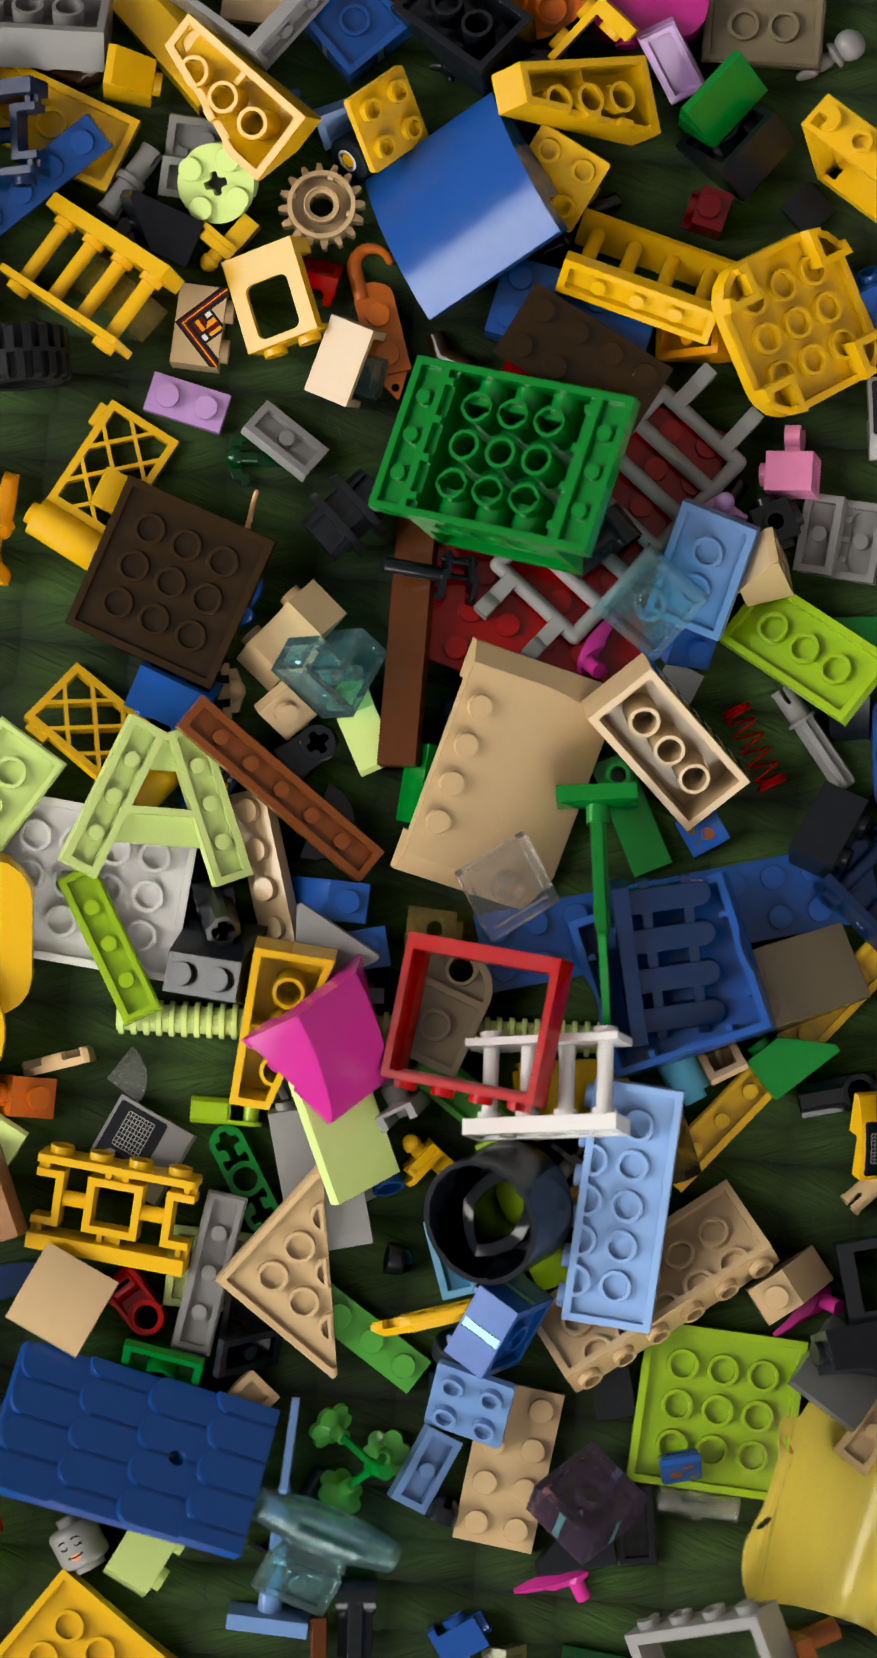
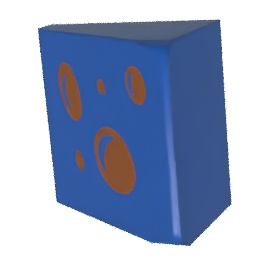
M716 810L688 832L679 822L674 823L693 858L730 839Z
M695 1448L661 1453L657 1456L661 1480L665 1485L697 1480L702 1477L701 1457L699 1451Z

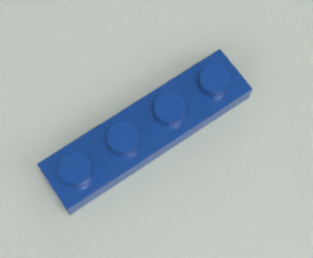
M85 114L41 150L47 153V161L44 162V168L50 170V179L37 180V186L30 188L13 187V183L0 185V238L48 200L54 192H58L114 146L90 114Z

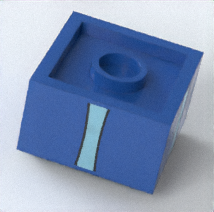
M330 0L303 30L350 86L412 36V32L391 12L390 7L394 4L391 0Z
M522 1274L499 1285L476 1284L472 1290L475 1295L456 1330L448 1333L446 1337L449 1342L444 1352L481 1380L519 1364L555 1299Z

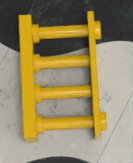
M54 192L46 205L57 215L53 220L55 226L20 273L2 262L0 271L9 279L6 286L23 299H26L30 294L93 336L94 338L91 343L111 357L115 351L128 360L133 353L118 340L154 290L159 291L163 286L176 295L185 281L168 264L57 192ZM77 230L84 235L81 239L84 242L50 290L48 292L33 283L67 235H73ZM104 249L112 253L110 257L112 263L79 308L75 311L63 303L62 299L97 252L101 254ZM134 267L141 272L139 276L141 281L104 330L90 319L124 272L130 273Z
M586 208L574 244L584 248L581 254L568 250L554 291L707 345L715 324L710 301L712 287L719 273L736 261ZM602 253L622 260L619 268L596 260L598 254ZM636 267L658 273L657 282L634 274ZM674 280L697 287L695 295L673 288Z

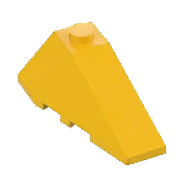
M113 0V13L147 54L157 60V66L200 117L203 116V106L192 87H189L165 47L166 42L184 20L187 13L170 0Z
M191 13L186 15L165 44L189 87H192L204 109L202 111L207 120L212 122L223 141L221 144L227 154L257 181H261L295 154L322 120L296 95Z

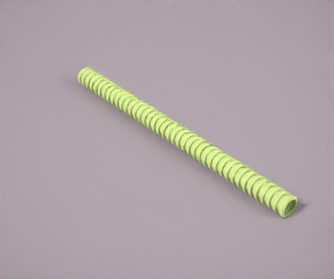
M159 1000L163 1009L125 1026L118 1009L116 1010V1030H118L119 1034H124L125 1030L130 1031L131 1035H137L138 1031H143V1034L149 1036L150 1032H156V1036H162L163 1032H168L169 1037H174L175 1033H181V1037L193 1034L194 1038H199L200 1034H206L207 1039H212L213 1035H219V1039H225V1035L231 1036L232 1040H237L238 1036H240L244 1008H239V1004L227 1007L226 1003H221L220 1007H214L213 1002H209L208 1006H202L201 1002H196L195 1006L189 1005L188 1001H183L182 1005H177L176 1001L173 1000L170 1001V1004H164L163 1000ZM375 1011L382 1039H384L390 1026L392 1015H390L389 1011H384V1015H377V1011ZM485 1016L474 1038H479L482 1031H500L504 1033V1036L539 1035L541 1021L540 1019H535L534 1022H528V1018H522V1022H515L514 1017H510L509 1021H503V1017H497V1021L490 1020V1016ZM563 1020L560 1034L594 1032V1025H591L590 1021H585L584 1025H578V1021L573 1020L572 1024H566V1021ZM597 1048L575 1050V1057L577 1053H583V1057H589V1054H596L597 1058Z

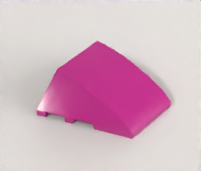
M357 954L329 975L330 981L281 1017L270 1018L241 1039L249 1048H255L269 1062L267 1066L274 1072H279L294 1086V1092L326 1123H333L389 1080L387 1077L380 1076L385 1046L373 1008L362 954Z

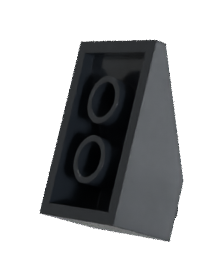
M397 0L390 7L391 12L456 78L483 97L487 96L494 89L491 75L520 62L538 44L534 16L511 0Z

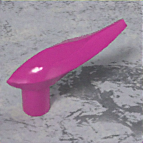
M616 609L606 617L587 637L578 655V674L588 672L596 679L605 675L606 666L598 660V656L605 647L608 636L622 613L619 609Z
M830 1286L824 1287L806 1303L795 1309L790 1317L772 1335L778 1337L792 1330L823 1309L834 1315H840L844 1309V1301L831 1295Z
M578 1570L534 1577L515 1587L513 1591L514 1594H523L544 1590L556 1591L561 1588L570 1587L576 1601L581 1603L591 1597V1593L584 1581L588 1577L589 1571Z

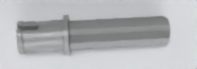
M783 686L782 690L779 689L770 695L791 724L788 726V729L790 731L792 729L795 730L828 782L843 789L850 787L855 782V777L815 719L816 711H810L801 696L786 686Z

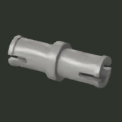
M142 142L141 147L126 168L118 170L115 174L117 180L102 201L97 204V208L103 214L116 222L124 212L120 199L122 190L134 189L142 193L145 189V181L158 163L162 161L163 155L146 142Z

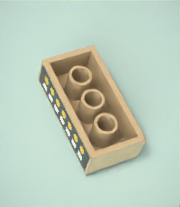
M644 651L581 701L587 720L687 832L750 783V779L739 759Z

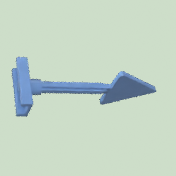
M292 1397L281 1480L275 1495L264 1589L259 1591L258 1604L230 1600L225 1628L228 1630L305 1640L307 1637L310 1610L282 1607L284 1594L280 1591L292 1500L290 1477L294 1459L300 1405L299 1397Z

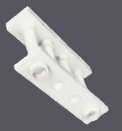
M612 1025L594 1026V1032L561 1033L557 1048L559 1050L558 1108L553 1110V1115L540 1116V1112L536 1111V1107L532 1106L530 1114L515 1111V1117H502V1113L498 1112V1099H493L492 1106L482 1105V1111L477 1113V1118L463 1119L462 1135L477 1142L630 1136L631 1120L618 1114L617 1109L613 1107L614 1047H632V1038L619 1032L618 1027ZM482 1031L479 1038H465L466 1047L483 1054V1084L499 1087L500 1053L521 1052L520 1091H528L538 1035L504 1036V1033L500 1031ZM597 1048L596 1107L592 1108V1113L578 1114V1110L574 1109L575 1050Z

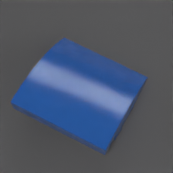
M494 91L422 140L413 149L379 173H375L364 181L372 209L388 247L429 320L440 318L568 230L550 201L559 194L512 118L499 115Z

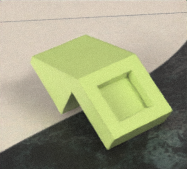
M359 678L328 691L327 693L336 719L361 777L384 768L377 765L381 718L365 678Z

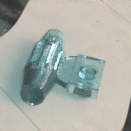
M264 1487L259 1489L252 1519L283 1538L284 1541L275 1548L269 1549L250 1583L255 1591L323 1617L342 1583L340 1581L342 1564L389 1573L396 1567L401 1555L400 1544L362 1518L308 1496L289 1492L283 1494L279 1493V1490Z

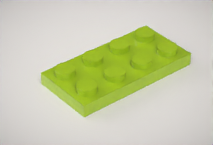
M796 594L791 597L748 607L744 603L726 626L723 636L719 640L721 644L844 726L848 724L877 686V647Z

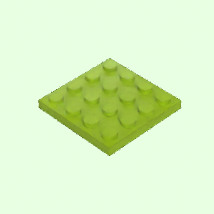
M684 1323L672 1331L664 1342L658 1345H650L644 1349L625 1479L627 1481L765 1500L779 1458L778 1432L781 1421L785 1416L793 1419L799 1416L801 1394L789 1386L788 1382L802 1355L807 1352L809 1342ZM782 1437L784 1445L789 1452L790 1442L787 1437ZM695 1448L699 1451L702 1467V1477L700 1479L668 1485L662 1483L657 1457L659 1454Z

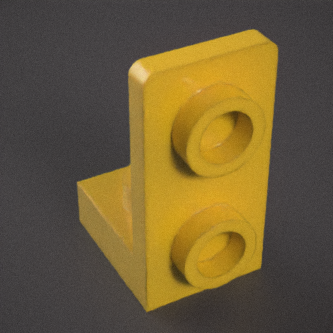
M588 0L576 13V16L580 18L579 22L570 31L563 27L549 42L548 45L553 50L547 57L550 60H558L598 16L603 20L599 27L615 42L620 37L625 42H629L640 29L610 0Z

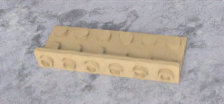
M726 1179L667 1218L650 1334L561 1319L562 1307L556 1306L558 1289L549 1294L555 1299L536 1332L568 1383L577 1393L583 1389H590L596 1386L604 1375L616 1367H624L630 1364L638 1353L650 1345H658L664 1342L672 1331L684 1323L698 1320L707 1308L718 1301L732 1298L741 1286L752 1279L764 1277L779 1262V1259L771 1244Z

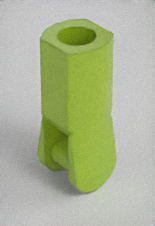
M192 1095L190 1123L262 1127L263 1122H259V1109L245 1106L243 1107V1120L231 1119L232 1104H229L230 1098Z

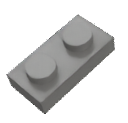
M269 400L259 408L241 430L242 435L302 483L324 460L330 450Z

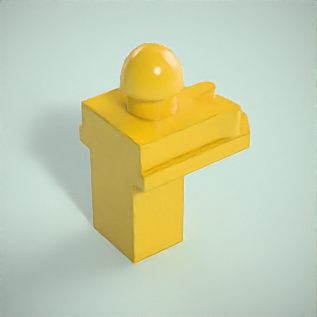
M243 213L225 236H222L209 223L203 220L204 230L199 235V238L210 250L202 255L200 267L206 272H211L219 267L218 264L222 259L226 261L239 256L261 230L260 225L246 213Z
M408 1134L402 1140L403 1149L407 1154L410 1153L412 1155L402 1165L404 1167L403 1171L407 1174L404 1184L408 1187L416 1185L430 1169L438 1174L442 1169L454 1163L430 1138L422 1143L421 1138L417 1135Z

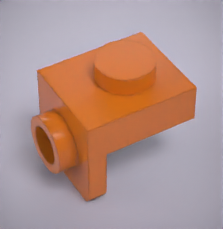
M0 1074V1113L13 1117L53 1119L57 1079Z

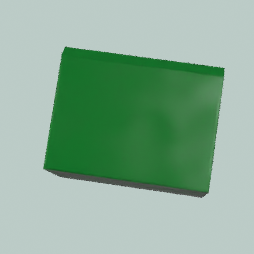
M735 49L681 107L677 126L683 132L715 149L765 95L768 89L744 56Z
M130 1333L124 1343L120 1365L160 1378L169 1377L200 1387L208 1356L170 1347V1343Z

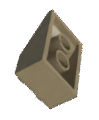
M842 922L753 950L778 1027L776 1030L756 1036L758 1040L763 1036H772L871 997Z

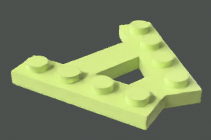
M128 714L57 860L91 878H97L113 843L121 842L198 848L201 851L212 887H218L253 875L219 765L177 729L166 732L134 714ZM149 770L176 772L187 809L132 804Z

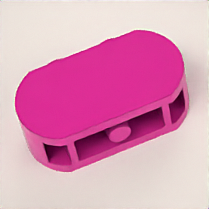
M610 0L640 29L638 32L673 16L687 44L692 42L701 32L709 5L708 0ZM599 16L589 25L595 36L605 44H615V48L619 50H635L639 48L640 43L637 39V34L629 42H625L621 37L617 42L613 41L599 27V24L603 21Z

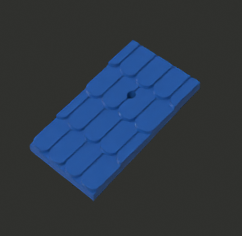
M26 1341L21 1345L0 1411V1495L235 1560L242 1556L245 1538L248 1534L256 1504L255 1501L259 1493L266 1467L265 1464L269 1456L275 1427L277 1426L281 1410L220 1391L216 1393L169 1377L160 1378L95 1356L89 1358L78 1354L74 1358L55 1346L42 1342Z

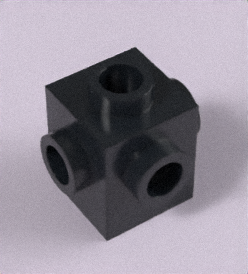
M774 494L752 502L751 504L754 509L747 513V522L761 527V532L763 529L770 527L768 518L771 515H778L781 519L782 527L774 529L782 549L785 551L794 547V539L798 538L802 533L799 526L804 525V520L795 502L789 504L786 496L776 499Z

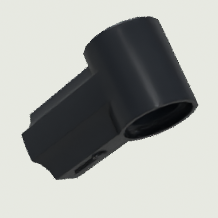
M615 503L606 509L591 558L584 557L583 575L573 574L578 581L613 555L615 557L624 552L643 535L619 503Z
M210 880L191 884L195 914L197 919L201 918L207 940L215 942L218 947L232 944L233 940L241 934L240 922L236 912L237 905L233 883L230 882L218 887H212Z
M851 1073L844 1076L797 1084L795 1086L801 1119L852 1110L853 1101L848 1095L850 1084L860 1079L867 1084L868 1092L877 1091L876 1081L871 1076L863 1073Z
M337 1576L335 1613H338L337 1657L371 1658L373 1614H376L377 1604L376 1577Z

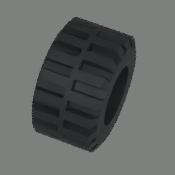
M44 321L0 324V392L44 389L61 385L72 378L68 328L57 323Z

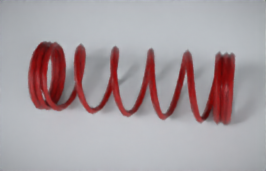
M745 701L723 712L721 717H723V720L727 719L725 722L727 726L752 720L736 732L732 739L741 740L759 735L740 750L741 755L767 749L747 765V769H755L774 764L754 780L755 784L762 783L757 787L759 789L758 792L761 793L787 780L784 775L785 773H780L771 778L758 781L775 768L779 761L774 760L751 766L771 750V746L743 752L765 733L759 731L736 737L757 720V717H750L728 723L734 717L752 707L749 701Z

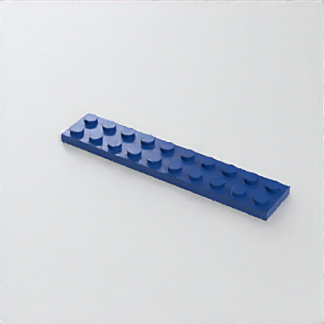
M867 839L854 842L851 847L854 850V855L847 870L869 848ZM789 854L689 873L690 879H699L720 871L729 875L750 943L807 933L842 922L843 926L849 925L837 911L828 909L818 897L819 892L813 885L821 877L790 864ZM873 867L849 891L865 909L877 898ZM839 870L835 879L838 880L845 872ZM679 875L648 881V884L656 885L679 881ZM637 883L627 885L628 888L638 887ZM593 892L527 904L522 909L511 907L473 915L478 944L561 958L574 963L571 978L584 975L568 922L594 914ZM485 964L492 978L493 993L547 983L550 980V975Z

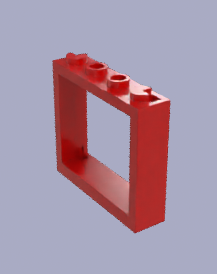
M409 931L380 1076L394 1079L393 1087L416 1091L417 1084L431 1086V1095L454 1099L455 1091L469 1094L468 1102L492 1106L493 1099L508 1101L506 1109L528 1114L531 1113L532 1106L545 1109L574 963L556 957ZM431 954L550 975L527 1092L408 1069Z

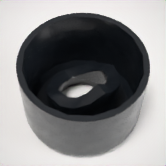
M496 1141L448 1165L436 1175L426 1193L424 1222L433 1249L449 1269L460 1277L476 1284L499 1285L516 1278L559 1250L571 1230L573 1199L564 1174L546 1153L522 1141ZM504 1181L510 1182L524 1201L523 1211L517 1225L506 1219L500 1211L496 1200L497 1185Z

